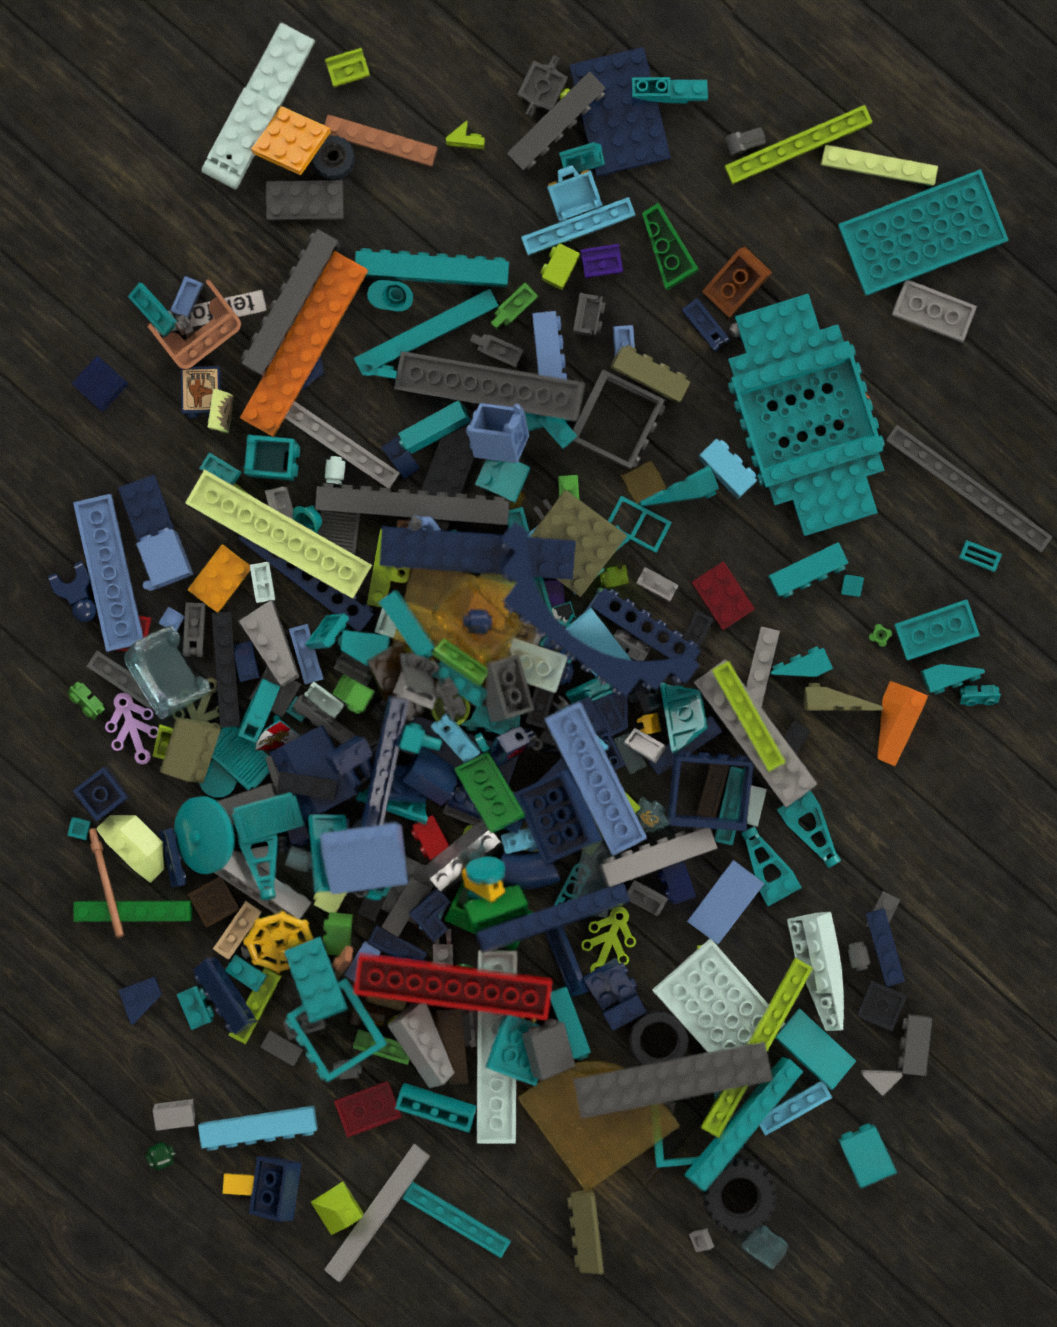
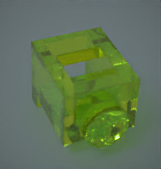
M626 564L621 566L622 569L618 570V566L606 568L607 572L599 573L601 585L605 584L606 588L628 585Z

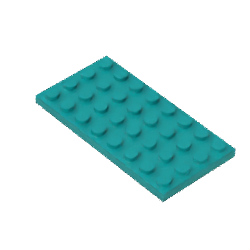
M981 169L838 224L865 296L1009 240Z

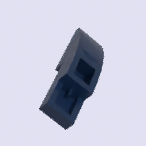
M587 696L580 700L596 735L608 746L605 753L613 770L615 771L626 765L591 698Z

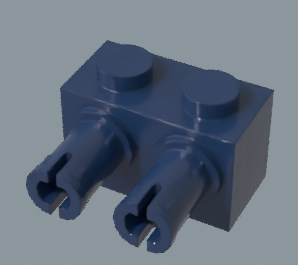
M354 736L325 755L332 771L343 775L350 789L361 783L353 770L358 764L365 778L372 776L373 766L369 757L373 753L365 738Z

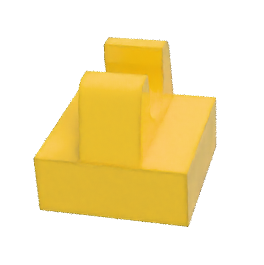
M658 713L644 715L637 719L638 723L643 722L644 729L640 731L646 735L661 732Z

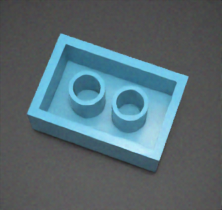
M716 439L699 455L698 459L705 467H711L714 476L738 500L757 481L755 479L756 474L749 467L746 469L741 464L743 461L738 455H732L728 451L729 446L723 440L719 442Z

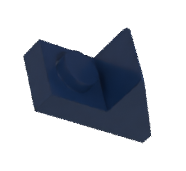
M398 437L382 447L404 479L419 469L407 450L404 451L401 447Z

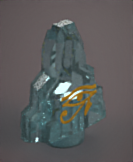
M642 796L637 803L641 808L635 815L644 833H654L659 828L664 829L669 825L667 817L664 815L666 809L656 800L651 803Z

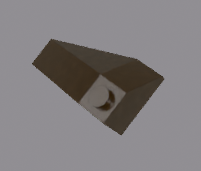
M454 1007L430 1009L429 1012L454 1070V1074L447 1080L449 1086L468 1084L462 1009Z

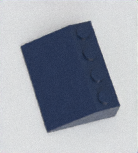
M323 725L269 753L279 772L283 771L338 780L334 800L292 793V796H296L304 821L309 820L308 816L319 815L358 794L356 787L350 789L344 776L334 773L328 764L325 755L333 751L335 747Z
M570 769L559 772L514 793L518 804L525 814L524 818L545 865L602 840L587 803Z

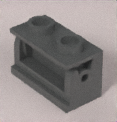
M580 293L573 333L596 337V332L601 331L602 321H599L600 313L604 314L606 303L602 302V296L599 298L595 295Z

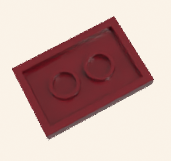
M724 561L691 582L722 630L755 610Z
M389 1080L334 1100L347 1138L402 1117L400 1110L395 1109L397 1102Z

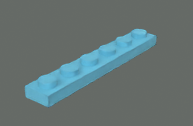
M628 197L522 236L521 238L529 256L554 247L559 243H565L635 217V212Z

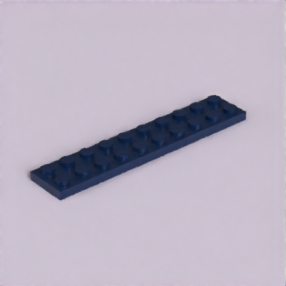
M382 526L380 566L504 574L501 570L515 552L512 550L509 553L501 547L503 543L500 540L504 535L427 529L413 531L411 528ZM527 537L528 558L532 576L573 579L576 541Z

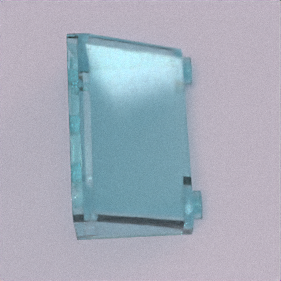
M172 625L133 642L124 656L127 667L160 719L171 716L208 694L211 690L208 681L200 676L195 678L177 649L180 636Z

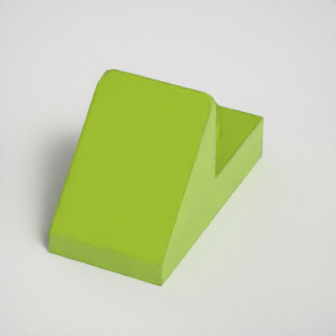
M467 121L446 137V145L477 149H484L485 138L481 137L480 134L466 136Z
M163 725L159 726L153 752L154 757L164 760L173 732L172 728Z

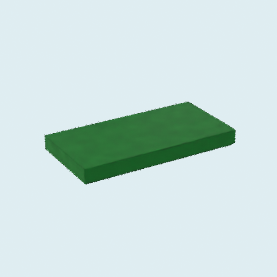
M488 751L454 768L456 775L490 834L525 817L524 812Z

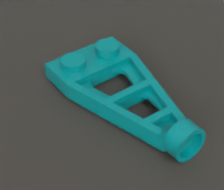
M811 790L787 807L783 805L777 809L786 825L824 860L828 868L841 861L838 854H836L820 804ZM810 812L815 817L816 827L811 831H805L798 824V819ZM818 831L823 833L826 844L822 847H817L811 840V835ZM828 854H833V856L827 859Z
M755 826L741 833L746 841L754 875L764 882L759 891L767 906L802 888L793 871L761 838ZM759 847H763L770 856L768 860L762 863H758L755 856V850ZM768 864L776 865L781 871V876L772 882H766L763 874V868Z
M277 833L244 843L240 842L238 836L239 846L258 885L261 900L276 898L274 886L278 847ZM267 842V856L255 858L251 851V845ZM268 862L269 875L260 877L256 867L257 864Z

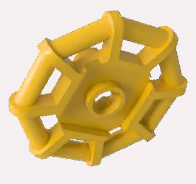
M284 911L262 919L257 918L243 942L250 953L251 962L254 965H260L273 970L277 974L290 969L288 962L280 964L281 961H287L284 951L313 940L308 926L309 922L288 915ZM280 921L279 923H276V926H273V927H271V925L268 926V924H272V923H275V922ZM284 921L287 922V923H290V924H292V925H295V926L293 927V926H291V925H288V924L284 923ZM262 929L263 933L261 936L256 937L259 930ZM299 931L303 932L305 939H301L298 936ZM280 939H283V944H277L276 940L280 941ZM255 944H260L261 952L257 953ZM266 956L270 957L272 959H275L276 963H273L263 958Z

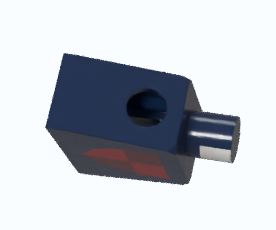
M518 726L498 736L488 752L498 767L522 754L527 749L531 740H533L532 737H535V734L530 728L524 731L522 727Z

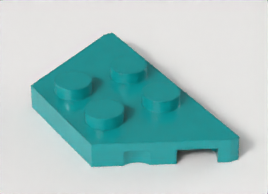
M662 682L660 687L671 751L673 754H676L707 729L702 694L697 689H687L683 686H673Z
M370 785L362 793H358L357 801L366 803ZM392 800L387 802L386 811L425 825L428 820L425 803Z

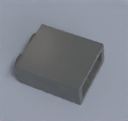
M555 1019L546 1020L545 1024L530 1027L527 1032L522 1033L533 1077L541 1080L575 1066L564 1023Z

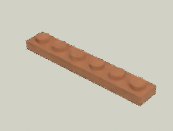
M327 115L325 126L329 127L331 131L329 135H338L341 138H345L347 142L432 167L437 152V147L335 116Z

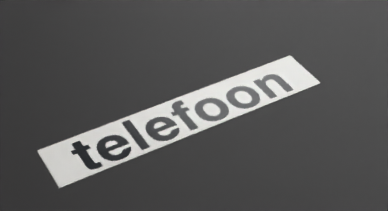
M262 290L224 298L238 317L266 311ZM210 302L194 306L189 317L191 327L207 324L214 318L209 310ZM168 311L177 321V318L180 316Z

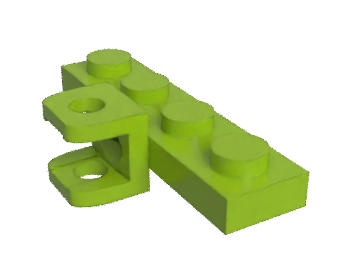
M380 529L367 600L368 605L382 607L379 601L389 594L391 581L405 583L408 581L411 568L402 567L401 569L405 571V574H400L399 570L401 569L391 566H380L382 529Z

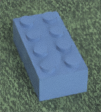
M556 311L533 313L538 374L567 380L566 373H562V368H565L564 354H560V349H563L562 335H558V330H561L560 316H556Z

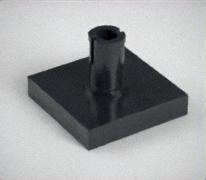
M639 679L634 686L635 691L628 694V699L631 703L640 701L644 713L663 706L660 685L656 690L653 688L648 690L641 684L643 680Z

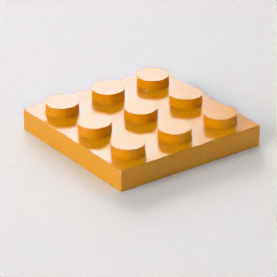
M281 106L251 151L252 154L302 175L331 131L329 127Z

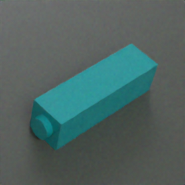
M456 401L398 433L401 438L399 443L404 451L407 450L413 454L471 422L465 406L460 401Z
M398 590L393 591L379 601L415 655L427 659L431 657L436 644Z
M567 986L551 991L550 1000L558 1021L564 1023L573 1059L577 1058L579 1061L589 1057L588 1053H591Z

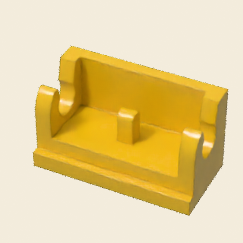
M466 868L462 870L465 887L492 902L505 892L501 880L492 884H486V882L477 884L467 878Z

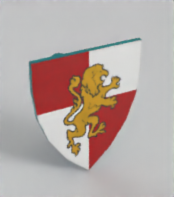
M276 715L273 717L274 724L266 728L258 737L255 750L277 749L301 735L282 722L280 716Z

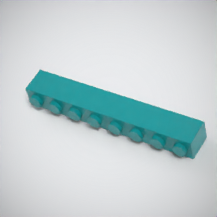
M361 248L360 251H356L355 262L369 270L365 278L508 287L509 261H505V258L496 257L494 260H486V257L475 256V259H467L466 255H456V258L448 257V254L429 256V253L418 252V255H410L408 251H399V254H394L390 250L372 252V249Z
M781 1057L770 1071L772 1081L762 1082L757 1086L728 1121L720 1137L716 1136L685 1173L684 1176L697 1188L705 1191L803 1073L790 1059Z

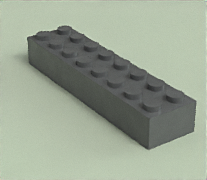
M318 229L316 233L310 235L307 241L309 243L307 249H303L298 257L300 260L296 267L293 266L288 275L290 279L281 286L279 290L281 294L278 300L274 299L269 308L271 310L269 316L263 318L260 324L261 330L259 333H255L250 343H252V346L249 350L246 349L241 357V360H243L242 365L262 378L332 254L340 249L338 240Z

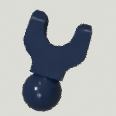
M79 561L74 565L76 578L72 583H63L61 578L55 573L49 575L48 579L54 593L63 599H67L70 605L73 606L72 612L75 619L80 622H88L96 615V605L90 600L89 589L91 588L89 571L86 565Z

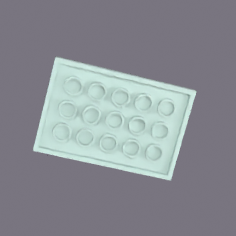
M711 939L704 943L653 989L657 996L707 1052L747 1045L769 1006Z

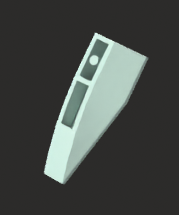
M831 912L813 913L787 919L795 958L813 967L806 980V984L826 1031L842 1030L844 1015L842 968Z

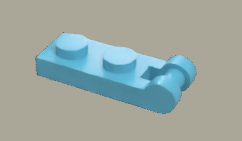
M445 714L440 721H435L431 724L432 729L442 737L464 763L480 754V749L460 726L452 720L450 715Z

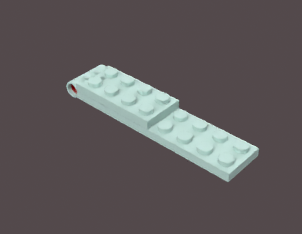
M280 23L247 87L243 89L214 143L201 172L235 190L238 188L255 155L252 154L251 149L281 107L315 43L312 38Z

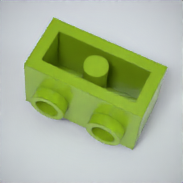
M560 243L557 248L554 246L549 254V257H551L549 264L545 263L540 272L543 275L542 281L563 290L580 253Z

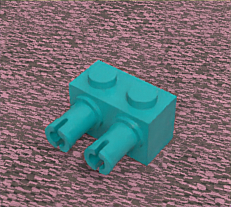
M409 722V726L404 725L399 748L418 753L422 746L439 751L442 740L425 735L426 733L421 729V725Z

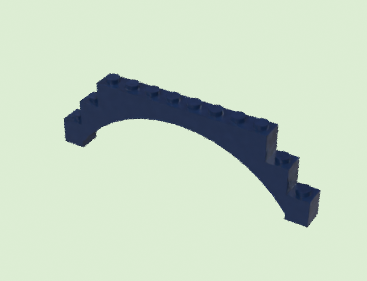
M516 522L512 524L500 540L503 543L501 547L509 553L512 550L515 552L501 570L504 573L503 578L510 583L516 582L502 601L505 603L503 606L512 614L514 611L520 615L519 619L527 626L531 623L536 627L534 630L542 637L546 635L552 639L549 643L554 647L565 649L567 657L573 661L579 660L582 663L581 667L588 673L591 671L596 673V679L604 685L609 683L613 687L611 690L619 697L622 694L627 696L639 679L643 680L641 684L648 690L651 688L656 690L669 672L672 673L670 677L677 683L681 681L686 683L700 664L685 653H682L680 657L659 661L626 660L591 648L568 632L549 611L535 585L528 558L527 537L530 533Z

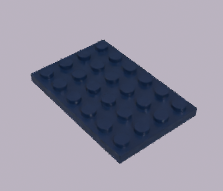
M644 47L569 65L574 86L590 71L605 87L603 90L605 95L598 102L594 99L589 104L591 109L584 116L581 114L588 144L593 142L601 144L605 165L594 168L596 177L671 158L657 102L632 97V77H651Z

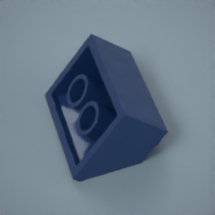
M257 1156L249 1214L279 1222L293 1220L301 1162L283 1158Z

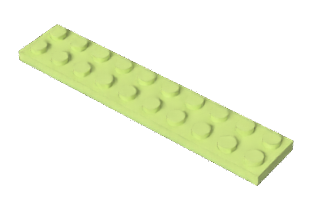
M206 470L203 471L185 502L187 505L352 599L372 567L368 562Z

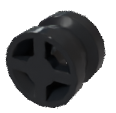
M289 835L278 836L277 852L291 851V846L288 844Z

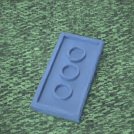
M733 860L687 922L719 944L764 885V882Z

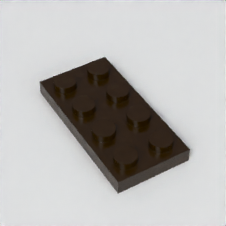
M400 642L366 661L386 705L389 696L402 697L393 692L401 673H403L400 654L407 655ZM409 700L404 725L431 708Z

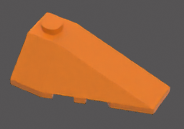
M889 682L882 698L883 710L880 719L877 759L896 766L928 697L927 695L898 683Z

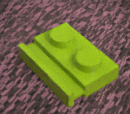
M362 48L325 59L334 87L370 76Z

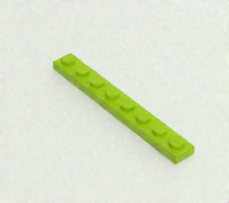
M863 105L725 165V169L731 183L735 184L866 127L873 122L866 106Z

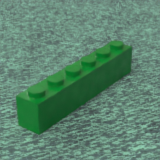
M191 900L115 901L120 921L192 920ZM107 901L74 902V922L112 921Z

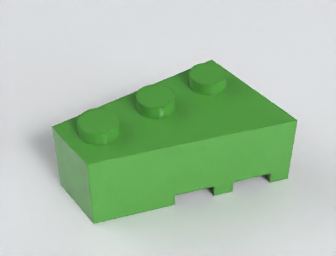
M343 674L332 694L349 704L348 709L360 714V712H366L377 692Z

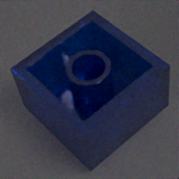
M97 355L71 384L104 412L129 383Z

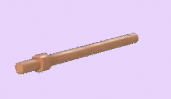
M92 828L89 830L92 842L90 844L91 850L95 854L115 935L116 937H122L124 934L102 854V842L99 841L96 828Z

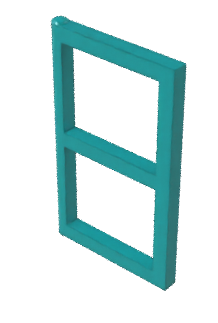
M621 496L608 521L610 523L613 521L622 501L642 511L643 513L632 534L624 533L630 540L657 553L672 522ZM646 514L666 524L655 547L634 537Z

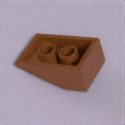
M743 247L731 257L702 292L730 318L766 281L772 272L746 247Z

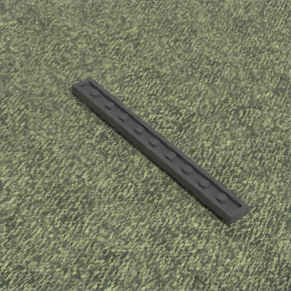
M896 425L885 440L1041 553L1052 539L1050 534L900 426Z

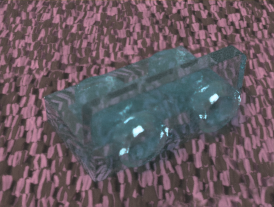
M763 1226L760 1229H754V1232L750 1233L741 1247L770 1269H773L785 1256L788 1244L781 1237L773 1234L766 1226Z

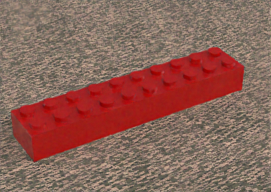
M360 952L354 994L547 1020L552 978Z

